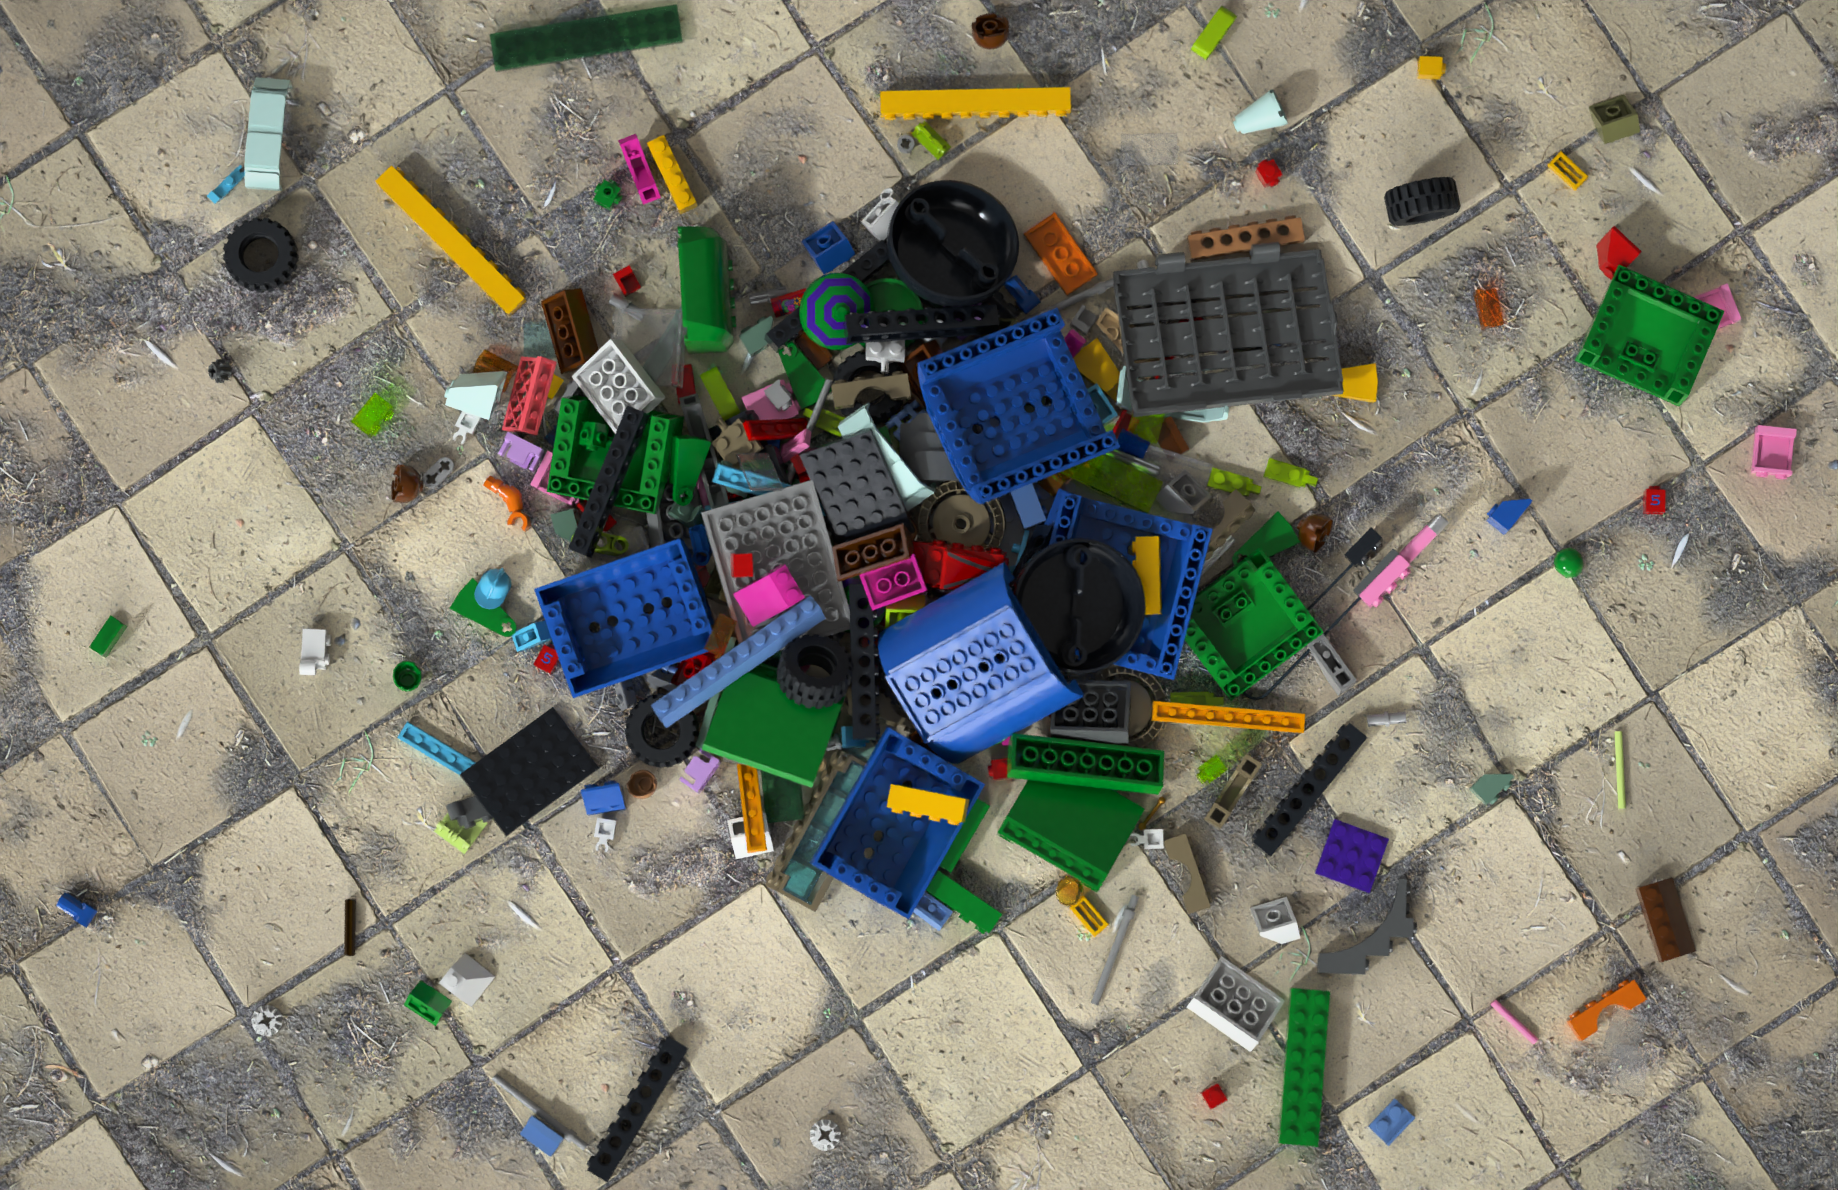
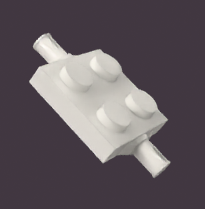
M883 323L880 324V325L883 326V327H886V326H887L886 324H883ZM905 340L866 343V360L881 363V373L884 374L885 371V374H888L889 363H904Z

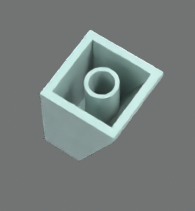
M507 372L460 374L456 380H452L450 387L446 389L444 397L447 398L445 405L489 420L499 406Z

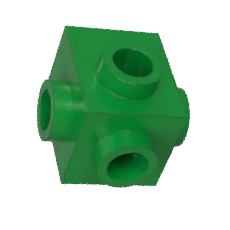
M611 179L609 182L603 180L602 184L598 183L594 191L596 193L593 198L594 203L612 211L615 204L618 205L623 197L621 194L622 190L619 188L620 184Z
M582 422L579 445H584L586 450L597 451L598 448H606L609 425L597 422Z

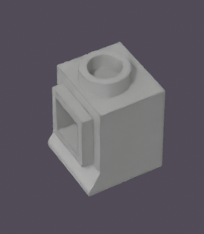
M777 380L764 390L765 395L778 411L782 409L785 411L793 405L791 401L792 395L784 385L781 386L780 380Z

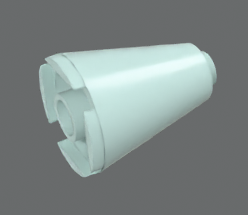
M1273 89L1269 90L1235 116L1236 120L1233 121L1237 132L1241 131L1242 134L1288 124L1286 115L1278 99H1276L1277 95Z

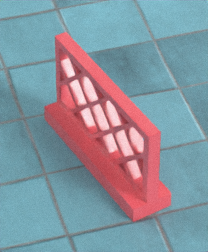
M521 356L502 430L538 435L556 361L537 356V358ZM526 391L527 395L523 398L522 395Z

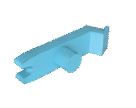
M241 165L235 168L207 195L214 204L221 201L245 177V170L240 172L242 169Z
M1029 530L1024 531L1021 545L1013 543L1011 552L1018 553L1016 565L1009 566L1012 574L1026 548Z

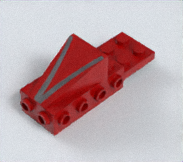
M913 540V554L916 556L924 581L928 583L929 587L955 590L1003 562L1006 563L1007 567L1009 564V558H1006L1007 552L1002 551L1000 548H990L989 550L983 549V546L979 545L967 547L962 543L956 542L945 544V541L933 540L930 543Z

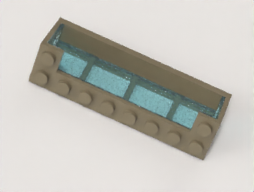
M838 749L832 754L828 768L821 774V781L813 789L812 798L804 806L803 814L800 820L795 823L791 837L786 840L782 854L777 857L773 871L767 875L765 886L816 912L834 877L810 864V861L864 768L865 762Z

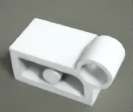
M887 188L881 193L880 202L861 221L867 230L880 241H884L887 238L891 217L901 201L891 188Z
M303 629L300 675H316L317 669L326 670V665L330 664V654H327V646L331 645V635L328 634L327 630Z

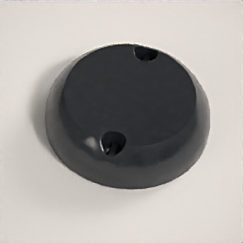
M940 180L915 188L900 201L889 223L887 251L894 271L900 280L916 295L943 306H968L983 302L992 297L1008 281L1017 263L1019 237L1010 213L992 194L978 186L963 181Z
M1071 538L1055 542L1041 549L1024 565L1012 591L1059 671L1090 673L1114 664L1131 649L1140 634L1146 610L1145 594L1142 582L1135 568L1122 553L1105 543L1092 539ZM1081 552H1083L1084 560L1080 564ZM1077 649L1079 651V656L1075 661V653Z

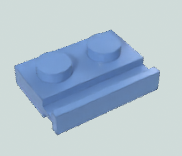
M1394 1098L1368 1127L1389 1146L1415 1117Z

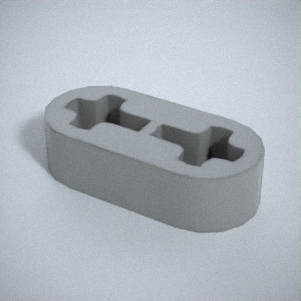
M447 457L439 459L423 475L425 486L431 489L438 487L454 471L453 461ZM442 462H450V464L448 465L450 469L448 471L444 469L440 473L439 471L442 469ZM438 473L439 475L435 478L436 483L428 484L429 479L427 477L429 475L433 477Z

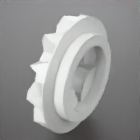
M271 1005L259 1007L254 1011L251 1018L252 1027L256 1033L262 1036L276 1034L283 1022L280 1011ZM264 1013L267 1017H274L269 1022V1027L266 1024H259V1022L264 1020Z
M820 1120L810 1130V1140L819 1150L828 1151L835 1148L841 1138L838 1125L831 1120ZM819 1128L825 1132L832 1129L828 1135L831 1142L826 1139L818 1140L822 1135Z

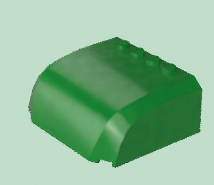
M678 226V235L680 237L678 238L682 319L683 327H687V335H684V342L688 354L727 352L734 343L733 328L737 327L736 316H732V309H735V297H731V290H734V278H730V271H733V261L729 260L727 242L714 228Z

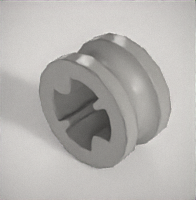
M903 135L898 139L897 147L899 151L907 154L913 150L914 140L911 136ZM903 140L911 142L908 149L901 147Z

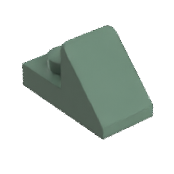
M674 502L668 512L669 515L687 528L700 524L705 526L701 514L704 509L701 505L697 507L691 504L681 506Z

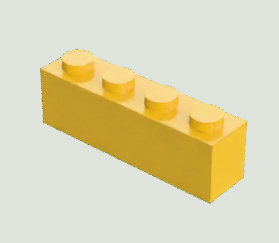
M662 135L647 142L650 153L680 215L698 207L665 136Z
M1135 537V541H1132V552L1136 553L1133 567L1138 573L1144 588L1145 615L1162 614L1160 537Z
M891 784L887 807L892 808L891 812L903 814V811H908L910 816L921 818L923 814L928 815L929 820L940 822V819L943 818L947 819L949 824L959 825V822H965L969 799Z

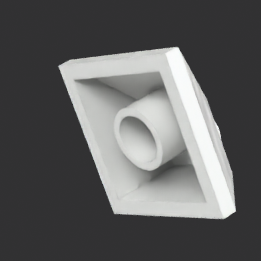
M1287 897L1250 908L1260 936L1281 944L1300 939L1297 921Z
M464 953L439 983L472 1007L495 976L468 954Z

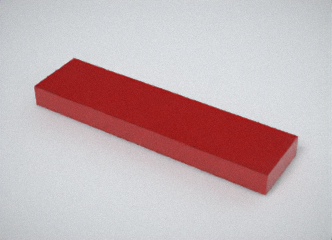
M806 418L746 420L743 423L748 441L791 439L805 430L808 425Z

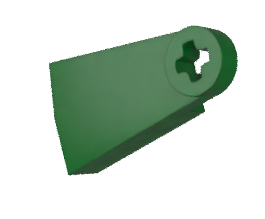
M790 342L787 347L793 349L791 356L783 354L784 348L778 353L801 411L816 405L826 380L796 345ZM832 387L828 393V396L832 394Z
M672 435L669 483L673 484L672 498L675 503L686 506L691 502L693 491L711 445L710 441L691 435ZM685 493V497L680 498V494Z
M1277 511L1234 553L1232 562L1234 566L1237 565L1238 555L1247 557L1260 547L1270 558L1299 544L1300 541L1291 525Z
M472 578L458 593L449 609L503 637L513 636L517 631V625L500 606L495 609H485L477 603L474 593L478 583ZM504 623H511L510 627L512 630L510 632H503L504 628L502 625Z

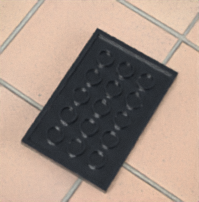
M872 428L800 452V458L810 480L814 482L818 499L838 544L900 524H904L911 534L915 533L914 525Z
M552 707L462 772L460 777L505 837H507L596 772L599 767Z

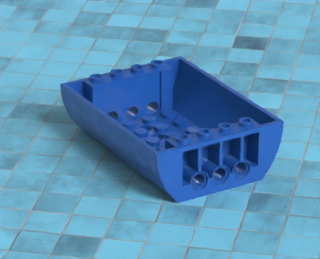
M681 538L534 589L573 698L719 648V636L713 614L691 552ZM664 597L671 598V607L663 606L662 599ZM646 603H651L654 606L653 613L648 614L644 611ZM609 616L617 617L618 624L616 626L609 625ZM592 622L599 623V632L591 631L590 624Z
M886 727L811 859L810 864L882 906L910 919L964 822H959V825L947 823L948 820L943 818L939 822L929 820L928 815L922 814L920 818L910 816L908 811H903V814L891 812L892 808L887 807L891 784L902 786L904 781L909 780L911 788L969 799L966 818L985 784L893 729ZM876 831L882 832V838L879 841H875L873 838ZM871 847L873 854L871 857L866 858L864 851L866 848Z

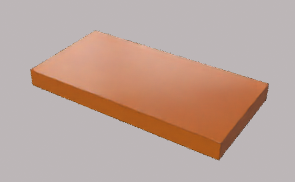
M1055 212L1023 234L1066 296L1098 275Z

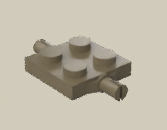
M723 418L718 419L716 424L722 432L712 444L722 458L732 463L733 468L739 469L748 465L753 473L758 472L760 467L754 459L764 447L758 440L748 441L742 418H738L730 426L726 424Z

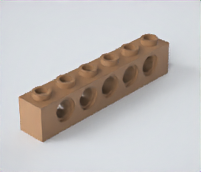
M1295 215L1287 216L1285 220L1277 221L1276 218L1268 219L1266 223L1258 224L1257 221L1250 222L1244 227L1231 225L1225 230L1212 228L1207 233L1194 231L1187 237L1191 261L1249 252L1252 244L1279 242L1281 247L1303 243L1305 240L1301 217L1296 218ZM1285 227L1288 230V234L1280 235L1278 228ZM1266 230L1269 233V237L1266 239L1261 238L1259 232ZM1247 233L1251 239L1247 242L1242 241L1240 235ZM1228 236L1231 238L1232 243L1226 245L1222 242L1221 238ZM1209 239L1213 242V246L1207 248L1203 245V241Z

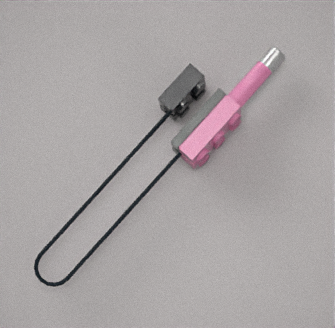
M1438 513L1399 553L1393 548L1353 589L1358 598L1323 633L1324 636L1360 599L1370 608L1373 606L1377 608L1384 600L1382 596L1386 592L1390 594L1397 587L1396 582L1400 578L1404 580L1410 574V563L1449 522ZM1372 527L1344 554L1351 564L1307 608L1308 612L1352 566L1356 568L1358 566L1363 567L1370 560L1368 556L1372 552L1377 553L1381 549L1383 539ZM1310 649L1265 694L1260 697H1252L1245 691L1243 694L1252 700H1260L1266 697L1310 652Z

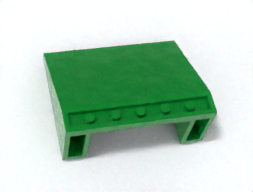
M1618 265L1574 361L1680 407L1691 392L1724 311L1622 265Z
M572 395L561 398L547 492L584 500L589 499L615 436L614 431L609 426L606 448H598L597 451L586 450V446L579 445L582 422H597L608 425L587 396ZM652 410L648 413L650 418L613 506L657 514L670 474L672 435H682L684 416Z
M1260 547L1196 594L1185 641L1230 701H1232L1324 632Z
M760 663L724 688L702 750L812 788L838 724L846 695L841 698V701L836 704L833 703V706L830 707L823 706L821 709H816L815 707L806 708L803 704L798 705L794 703L795 700H790L786 697V692L783 693L781 691L780 685L777 682V668Z
M1028 780L998 830L997 835L1012 844L1015 843L1073 876L1081 881V884L1097 893L1145 809L1112 789Z

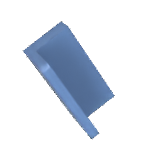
M924 892L913 913L940 931L953 911L927 892Z
M532 1115L520 1132V1135L548 1156H552L564 1140V1137Z

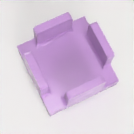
M507 432L504 438L505 441L498 454L504 457L511 445L507 453L510 462L527 469L532 458L535 457L529 468L530 471L535 472L540 460L545 455L543 449Z
M702 748L699 752L710 759L709 763L694 756L685 769L687 775L696 780L695 783L691 784L683 777L679 779L698 794L701 793L721 764L720 760L702 750Z

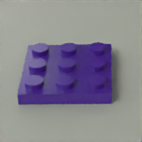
M1334 819L1315 874L1370 893L1389 839Z

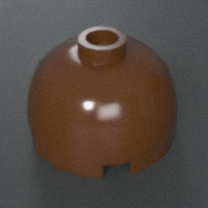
M994 13L978 16L976 21L971 24L974 41L984 49L992 50L999 48L1005 44L1009 37V21L1004 16L1000 18Z
M397 464L393 475L397 476L391 484V498L394 500L393 502L408 503L413 501L419 492H422L423 481L420 480L419 473L413 467Z
M1311 514L1305 520L1301 519L1297 526L1300 543L1306 549L1317 553L1325 544L1323 539L1326 535L1329 536L1333 520L1323 514Z

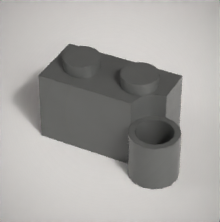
M475 796L446 805L450 820L457 819L460 828L465 827V829L476 826L478 821L483 820V823L493 820Z

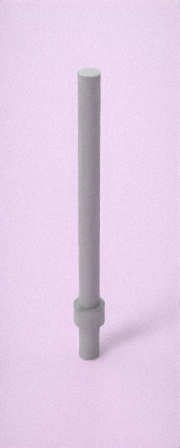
M1112 278L1103 283H1096L1094 287L1023 318L1019 322L1058 308L1060 311L1097 293L1100 295L1106 292V289L1113 287L1114 280Z
M826 379L806 427L812 433L833 381ZM789 463L787 476L791 485L797 472L793 464Z
M1135 895L1131 896L1127 909L1123 911L1122 916L1124 917L1091 1000V1003L1098 1006L1130 920H1133L1136 913L1134 910L1139 897Z
M497 1073L492 1078L495 1083L563 1134L568 1142L572 1141L583 1151L588 1146L586 1142L577 1136L575 1131L566 1128Z

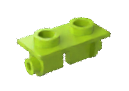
M926 121L922 124L919 123L911 133L937 160L951 148Z

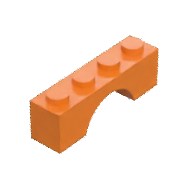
M1626 979L1618 984L1619 988L1615 991L1610 989L1603 993L1601 1000L1596 1002L1594 999L1585 1005L1586 1009L1582 1012L1577 1010L1569 1015L1571 1019L1567 1020V1023L1579 1041L1598 1031L1597 1019L1605 1007L1616 1004L1631 1010L1647 1000L1635 980L1629 981Z

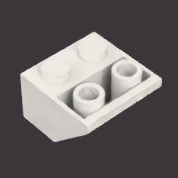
M765 812L763 813L767 851L748 853L743 817L727 820L736 859L774 851Z

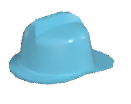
M504 568L488 570L481 577L474 593L475 600L481 607L495 609L504 602L511 588V579Z

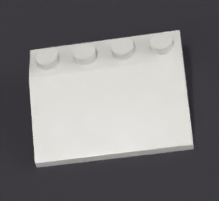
M610 339L572 376L614 433L617 431L627 405L648 414L666 398L621 339Z
M1221 956L1187 1008L1251 1052L1262 1038L1285 1000Z

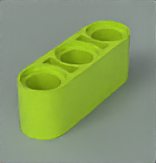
M1221 5L1190 50L1207 60L1232 26L1237 15Z
M716 366L699 375L724 421L741 413Z
M602 532L600 539L604 545L603 547L597 545L594 552L610 556H620L628 550L629 543L624 537ZM615 542L622 545V551H618L615 548Z

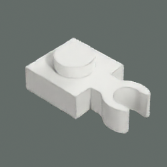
M462 411L455 424L460 429L454 434L453 440L455 441L457 436L461 435L463 436L461 441L463 445L466 442L467 433L473 435L481 417Z
M597 818L594 837L600 839L596 844V851L599 850L601 844H604L606 846L605 852H608L609 845L607 841L608 839L614 840L617 821Z
M1163 829L1143 830L1144 835L1137 833L1130 835L1138 838L1137 843H1130L1131 846H1138L1144 843V849H1164Z

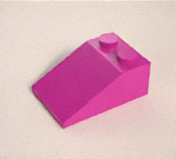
M912 554L910 559L860 574L872 610L928 590L915 554Z
M785 564L778 565L733 593L752 627L805 598Z

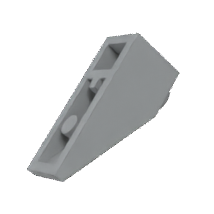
M1324 634L1307 644L1324 676L1338 696L1355 685L1357 680Z

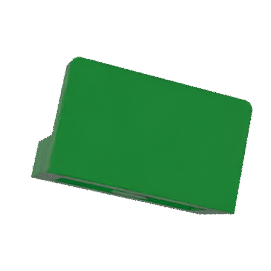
M110 615L89 648L102 657L107 658L127 626Z
M419 981L408 995L404 1006L436 1026L444 1012L451 1005L452 1000L425 982Z

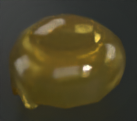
M1065 876L1064 879L1058 881L1055 891L1056 899L1062 905L1069 907L1078 904L1084 895L1083 885L1078 879Z

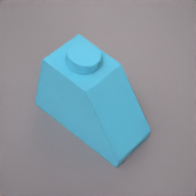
M545 621L535 622L516 631L512 636L517 652L552 640Z
M841 727L843 748H864L866 743H869V740H853V727Z

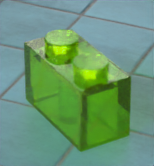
M374 392L350 422L369 438L377 436L382 429L381 425L384 421L388 422L393 417L394 407Z
M1216 754L1196 769L1197 774L1195 776L1201 784L1205 783L1208 786L1228 769Z

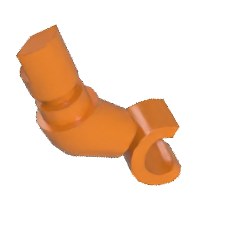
M489 476L483 486L496 494L499 493V496L506 502L509 512H512L507 524L510 526L515 525V520L521 517L523 520L521 528L525 532L528 531L531 526V520L527 514L521 512L523 510V501L520 491L513 485H503L504 482L500 479Z

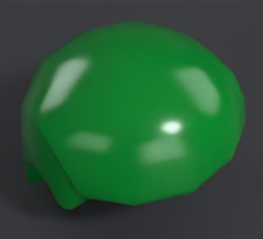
M1573 548L1561 549L1554 558L1556 571L1565 578L1577 577L1583 570L1582 555Z
M403 661L394 668L392 678L394 684L400 690L411 692L420 685L422 674L414 662Z

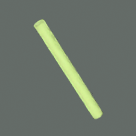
M1616 731L1615 753L1618 809L1626 808L1623 737L1622 731Z

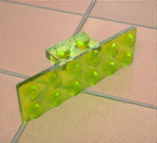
M1107 454L1060 472L1144 513H1149L1163 484V481Z

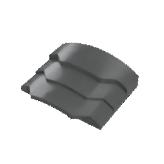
M919 413L910 423L900 424L899 456L919 480L960 482L953 471L928 413ZM973 425V426H972V430H973V432L976 433V434H977V425Z

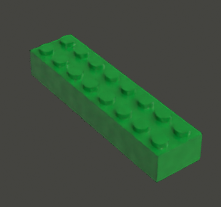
M1013 733L1008 741L1007 778L1156 795L1163 788L1164 751L1016 733Z
M1290 988L1278 1131L1279 1144L1318 1147L1330 991Z

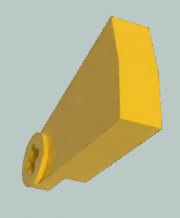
M1098 338L1082 348L1073 359L1080 375L1093 385L1097 383L1101 390L1116 402L1120 372Z
M1376 363L1341 369L1343 394L1330 396L1372 403L1376 402L1378 385Z

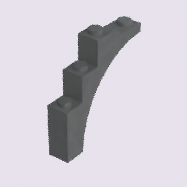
M698 393L679 398L689 434L711 442L701 470L710 508L714 509L727 505L729 500L725 486L712 482L716 471L715 463L717 457Z
M1397 879L1396 894L1391 909L1375 932L1361 943L1348 949L1331 953H1318L1317 973L1365 975V971H1369V959H1366V956H1389V952H1393V941H1390V937L1413 938V934L1417 932V923L1414 922V918H1406V914H1409L1410 903H1406L1407 895H1410V883H1407V879Z

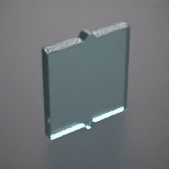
M541 322L538 324H524V357L537 358V356H541L544 358H555V350L548 325ZM553 324L554 331L556 332V324Z

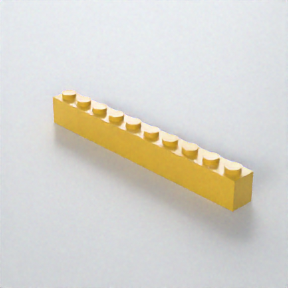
M1070 87L880 91L881 118L885 117V120H895L896 117H904L905 120H913L915 117L934 119V116H942V119H952L953 116L969 119L976 115H979L980 118H990L991 115L1008 118L1010 115L1029 117V114H1036L1037 117H1047L1048 114L1063 117L1071 112Z
M391 165L375 181L377 185L511 317L526 302L524 298L526 294L519 287L515 289L510 284L512 280L505 273L501 275L497 271L499 267L492 260L488 262L484 258L486 254L479 247L475 249L470 244L472 240L465 233L461 235L457 231L459 227L452 220L448 222L444 218L446 214L439 207L435 209L430 204L432 200L425 193L421 195L417 191L419 187L412 180L408 182L404 178L406 174L399 167L395 169Z

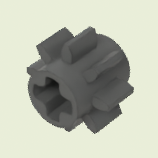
M216 359V362H212L209 366L208 374L216 383H224V381H228L231 377L232 367L229 363H225V359Z

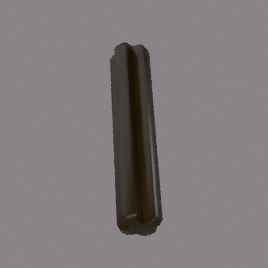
M355 899L345 900V956L355 955Z

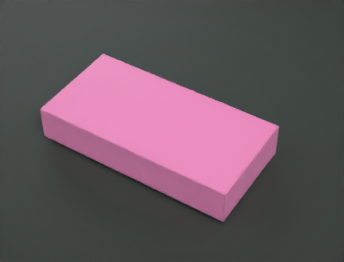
M803 430L781 446L780 454L784 463L810 446L812 433L810 430Z

